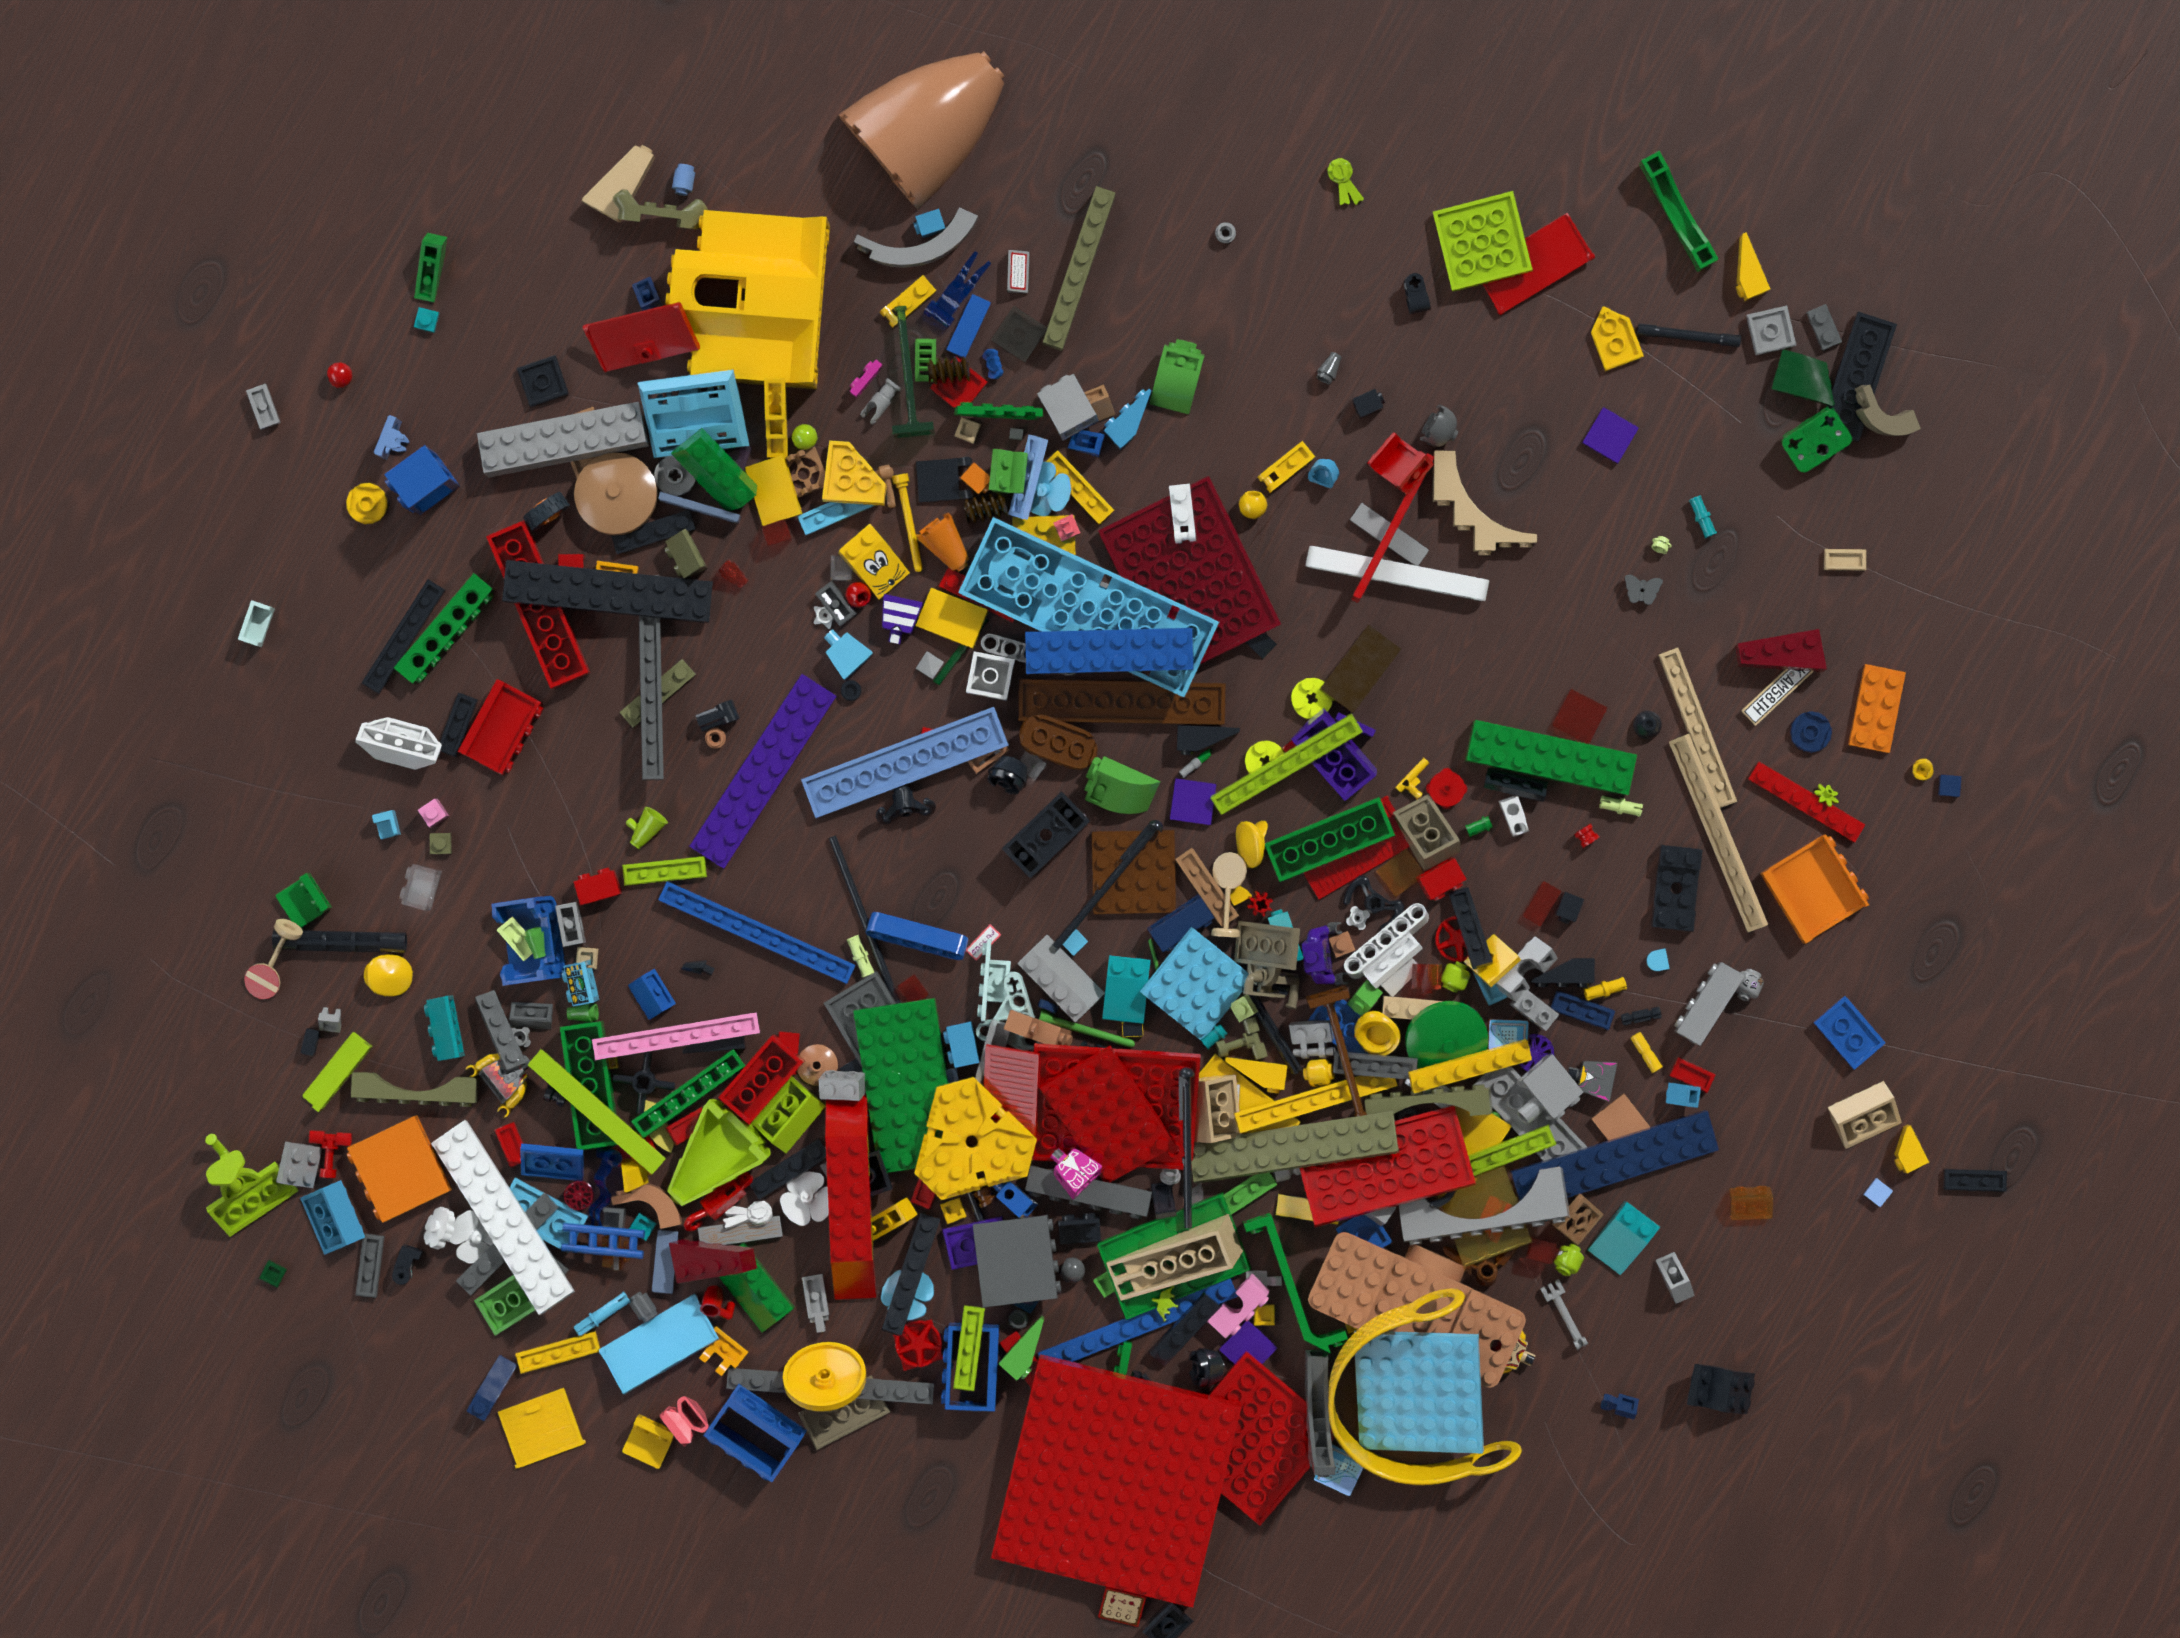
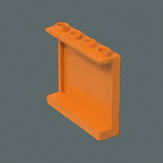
M1826 834L1821 835L1760 873L1803 944L1810 942L1817 935L1869 905L1867 902L1869 900L1868 895L1864 889H1859L1856 884L1858 882L1857 877L1852 871H1848L1845 866L1847 865L1846 859L1842 854L1838 855L1835 850L1836 843L1831 836L1827 837Z
M418 1115L347 1148L349 1151L346 1153L351 1164H355L358 1170L355 1172L360 1183H364L366 1187L364 1193L368 1201L373 1202L375 1206L373 1212L377 1220L381 1219L382 1223L452 1190Z

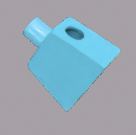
M832 629L824 637L831 645L826 653L844 680L849 678L873 655L871 650L848 633H845L840 638Z

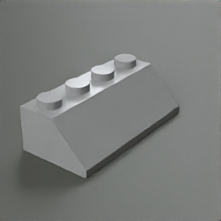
M1046 935L1017 964L1076 1022L1105 993L1061 948L1058 950L1052 945L1054 941Z
M1718 962L1717 965L1714 963L1708 971L1709 978L1706 982H1701L1697 988V992H1699L1695 1000L1691 998L1686 1006L1688 1011L1684 1017L1680 1016L1674 1025L1677 1027L1675 1029L1676 1033L1695 1045L1701 1046L1745 977L1742 973L1722 962Z

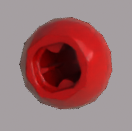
M334 363L327 370L328 380L336 388H344L352 381V370L345 363Z
M854 582L847 587L845 597L849 605L861 608L870 601L871 592L865 583Z

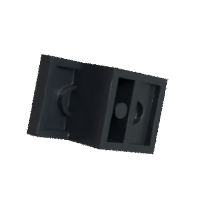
M1694 1364L1687 1405L1706 1407L1726 1413L1747 1414L1751 1405L1752 1389L1755 1385V1373L1736 1371L1715 1365Z

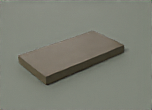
M872 1375L866 1377L868 1379H874ZM855 1399L839 1409L831 1411L804 1409L798 1412V1415L816 1450L890 1413V1410L885 1401Z

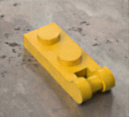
M922 275L879 313L890 321L891 327L894 328L936 293L937 290ZM895 308L901 312L898 316H895L892 312Z
M1301 441L1257 478L1266 484V489L1271 493L1313 460L1315 456L1305 443ZM1273 472L1278 477L1276 481H1273L1269 476Z

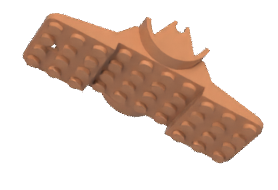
M1341 1232L1334 1238L1308 1297L1309 1304L1313 1309L1359 1329L1376 1316L1412 1303L1431 1292L1442 1289L1461 1290L1465 1294V1300L1452 1313L1432 1321L1413 1322L1389 1331L1479 1334L1481 1385L1489 1388L1499 1383L1526 1322L1525 1315L1520 1310L1460 1283L1466 1270L1465 1266L1418 1245L1409 1246L1405 1257L1347 1232ZM1443 1297L1432 1300L1418 1308L1416 1313L1426 1314L1438 1311L1449 1305L1454 1298ZM1499 1340L1502 1343L1501 1349L1496 1352L1490 1349L1491 1341Z

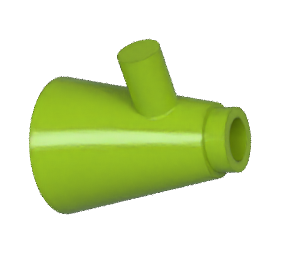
M645 807L638 823L632 818L626 821V825L634 831L630 843L640 849L667 825L668 821L654 809Z

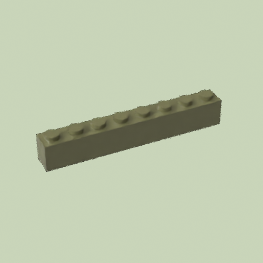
M1098 186L1095 188L1043 340V345L1063 352L1116 196L1115 192Z

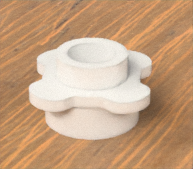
M1356 906L1350 909V917L1347 918L1346 923L1349 926H1357L1359 930L1365 929V922L1370 917V913L1367 910H1359Z

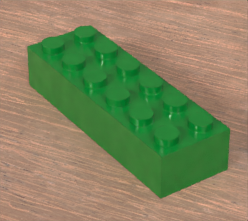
M1380 797L1267 842L1265 847L1279 882L1395 836Z
M598 1021L560 1027L566 1071L616 1114L608 1058L595 1060L592 1039L606 1037L604 1022ZM571 1104L577 1149L584 1150L618 1145Z

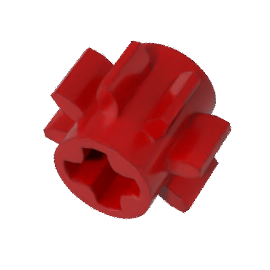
M1255 891L1253 897L1248 896L1251 904H1248L1247 908H1254L1252 911L1253 915L1256 916L1260 912L1264 917L1267 910L1272 911L1269 903H1272L1273 900L1271 898L1266 899L1267 892L1264 891L1260 895L1258 891ZM1262 901L1264 904L1263 906H1258L1256 902Z

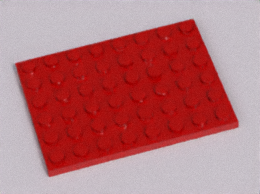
M1034 1043V1052L1040 1053L1036 1153L1032 1160L1054 1161L1051 1155L1058 1148L1066 1155L1073 1149L1083 1153L1040 1090V1085L1105 1048ZM1112 1048L1176 1141L1175 1147L1139 1167L1183 1170V1120L1179 1121V1071L1184 1067H1189L1195 1074V1076L1191 1077V1161H1193L1201 1054Z

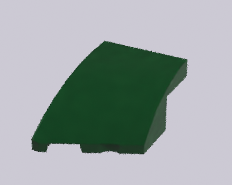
M1782 350L1771 389L1834 407L1835 402L1831 390L1828 364L1803 354Z

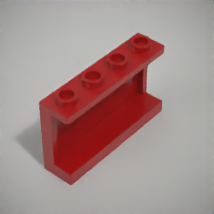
M497 679L458 752L501 775L509 774L514 765L512 760L515 754L519 755L524 747V744H522L525 736H530L534 728L532 726L534 719H538L544 708L541 707L543 703Z

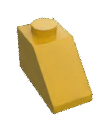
M1908 1124L1903 1126L1895 1151L1897 1159L1894 1160L1898 1170H1903L1904 1173H1909L1929 1163L1911 1125Z
M634 1158L621 1160L624 1192H630L648 1183V1176L652 1174Z

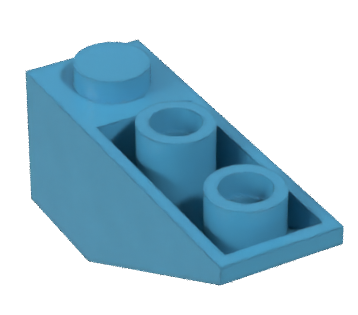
M1150 389L1147 391L1141 390L1134 397L1136 401L1131 406L1127 403L1119 411L1121 415L1118 418L1114 419L1112 417L1104 425L1106 427L1104 433L1120 450L1137 434L1151 394Z

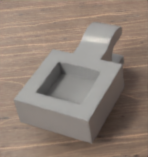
M1267 1270L1246 1272V1279L1253 1274L1266 1287L1267 1285L1282 1286V1276H1267Z

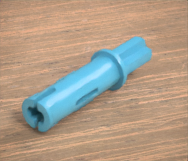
M623 1291L592 1314L589 1313L587 1318L574 1326L576 1333L582 1336L595 1326L599 1327V1323L630 1303L631 1301L626 1293Z

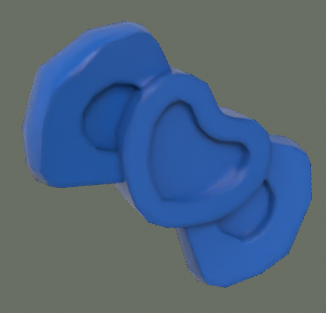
M987 349L982 357L987 361L988 377L999 379L1004 371L998 351Z

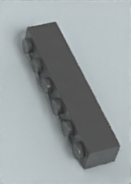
M1030 1166L1025 1190L1029 1191L1031 1196L1041 1197V1194L1049 1195V1199L1061 1202V1198L1070 1200L1069 1204L1081 1206L1082 1203L1090 1204L1089 1208L1101 1211L1102 1207L1109 1208L1110 1213L1121 1215L1123 1211L1130 1213L1132 1218L1142 1219V1216L1147 1217L1152 1191L1095 1179L1073 1200L1055 1178L1054 1170Z

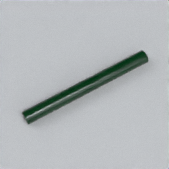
M987 618L985 619L984 624H983L981 630H982L983 627L986 625V623L989 621ZM959 645L933 680L936 684L940 686L968 649L967 646Z

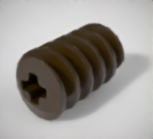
M964 356L961 357L960 362H958L956 357H953L952 363H950L948 357H945L943 364L940 358H937L936 364H933L932 359L928 360L929 385L931 379L937 385L939 378H941L943 384H946L947 378L950 379L951 383H954L956 377H958L959 382H963L964 376H966L968 382H971L969 361H966Z
M997 492L996 499H994L992 494H989L988 500L982 495L980 502L973 497L972 504L967 499L964 500L968 525L969 519L976 524L978 517L982 522H985L986 515L990 520H992L994 514L1001 518L1002 512L1008 517L1005 499L1000 492Z

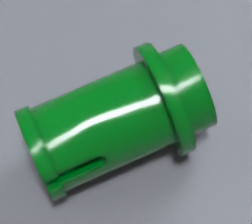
M1482 816V819L1465 825L1470 838L1486 830L1489 832V829L1493 828L1488 816L1485 818Z

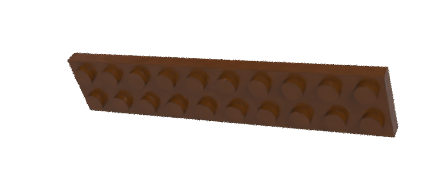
M1019 679L1018 721H1025L1035 715H1046L1062 722L1225 725L1226 683H1191L1185 697H1182L1152 682Z

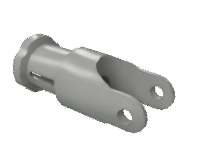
M888 378L885 380V385L879 392L874 394L861 412V417H865L872 408L877 406L876 413L870 421L872 425L878 421L891 404L890 400L896 392L901 390L899 386Z

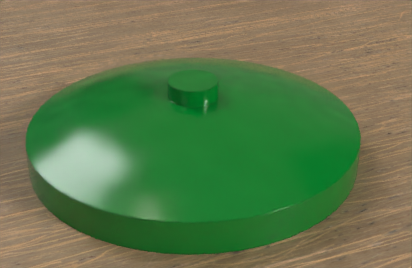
M1443 1001L1427 1006L1412 1019L1407 1028L1405 1045L1409 1058H1418L1417 1069L1487 1050L1488 1031L1484 1020L1472 1007L1460 1002Z

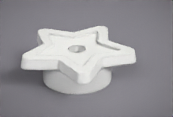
M815 606L814 611L817 616L814 624L823 623L830 629L834 618L825 606Z

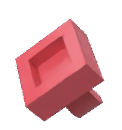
M1072 514L1054 522L1062 542L1081 534Z

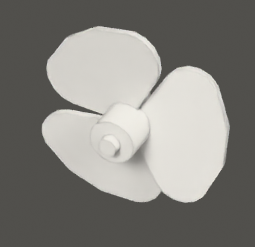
M809 1171L787 1184L789 1192L784 1193L780 1198L784 1214L790 1221L799 1226L807 1225L811 1217L814 1221L821 1222L829 1216L828 1187L819 1190L824 1184V1177L820 1173Z
M466 1211L456 1218L453 1224L454 1232L449 1241L452 1244L464 1242L457 1248L456 1255L467 1263H474L489 1248L488 1245L491 1246L493 1244V1241L474 1211Z

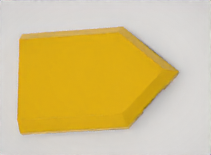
M1603 306L1593 326L1591 335L1604 370L1607 371L1644 357L1630 318Z

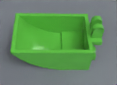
M1177 339L1176 343L1169 342V345H1164L1149 404L1185 414L1190 413L1205 356L1201 354V350L1196 349L1197 344Z
M1105 756L1102 760L1095 757L1086 775V778L1089 780L1084 791L1088 792L1085 800L1117 813H1142L1148 811L1161 781Z

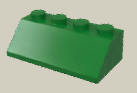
M703 428L699 429L671 452L673 457L725 511L741 508L756 496L758 485Z
M745 1242L739 1245L741 1247H748ZM755 1256L757 1269L744 1273L720 1276L719 1278L759 1330L764 1332L793 1310L795 1306Z

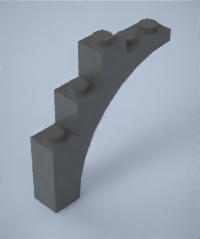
M1305 1350L1308 1460L1310 1467L1313 1468L1314 1475L1329 1477L1330 1475H1335V1463L1328 1412V1355L1325 1350Z

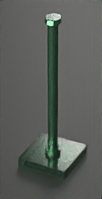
M897 306L894 309L897 312L909 422L904 425L892 426L894 439L934 435L935 426L933 421L919 423L916 418L905 315L907 306Z

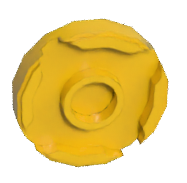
M361 483L349 492L346 500L347 510L350 516L357 522L374 524L380 521L386 514L388 498L379 486L371 483Z

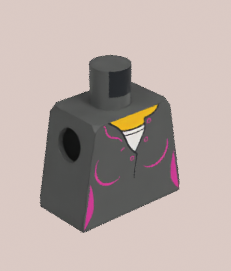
M1582 1061L1580 1069L1568 1068V1074L1573 1080L1578 1081L1577 1085L1583 1092L1605 1101H1610L1617 1068L1616 1062Z

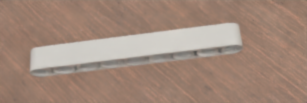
M1309 546L1306 567L1362 578L1373 557ZM1381 559L1371 580L1479 601H1486L1489 580L1383 559Z

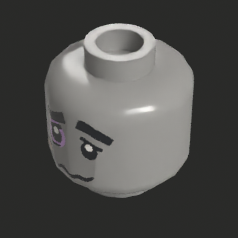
M1752 969L1741 971L1740 973L1745 975L1735 991L1738 994L1737 997L1744 1001L1758 998L1764 984L1761 974Z

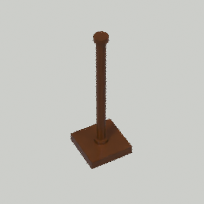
M1341 986L1306 996V1002L1310 1009L1322 1005L1326 1007L1356 1112L1354 1116L1367 1115L1366 1111L1363 1110L1334 1006L1336 1001L1350 998L1346 986Z

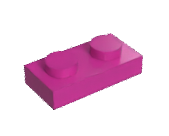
M877 360L873 363L870 361L863 369L865 372L860 379L857 377L851 383L850 387L852 389L850 393L858 398L880 372L883 365Z

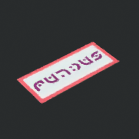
M990 924L966 951L977 961L982 955L983 943H987V939H992V945L1001 934Z

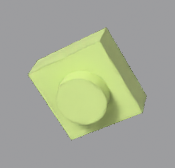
M1247 994L1231 1003V1009L1239 1022L1258 1012Z

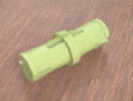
M1601 796L1600 809L1617 811V814L1626 813L1638 817L1641 816L1642 810L1640 809L1643 808V804L1625 801L1624 798L1615 799Z
M859 935L847 939L846 941L854 956L852 957L853 961H856L862 977L874 973L867 956L869 954L867 951L865 952Z

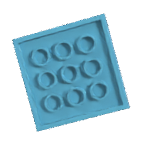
M1191 927L1140 992L1201 1040L1211 1032L1231 1007V1003L1243 992L1242 988L1249 974Z

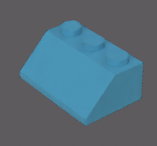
M341 1180L300 1198L324 1255L365 1238L363 1228L357 1219L355 1209L351 1205L346 1188Z

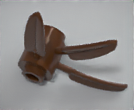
M1483 1231V1235L1476 1236L1477 1253L1483 1259V1263L1478 1267L1473 1264L1472 1259L1450 1247H1443V1251L1451 1260L1465 1266L1467 1270L1470 1267L1476 1270L1478 1283L1489 1287L1496 1282L1498 1265L1503 1266L1518 1249L1521 1239L1519 1237L1513 1239L1496 1256L1495 1260L1497 1262L1493 1264L1487 1262L1486 1256L1489 1255V1248L1485 1231Z

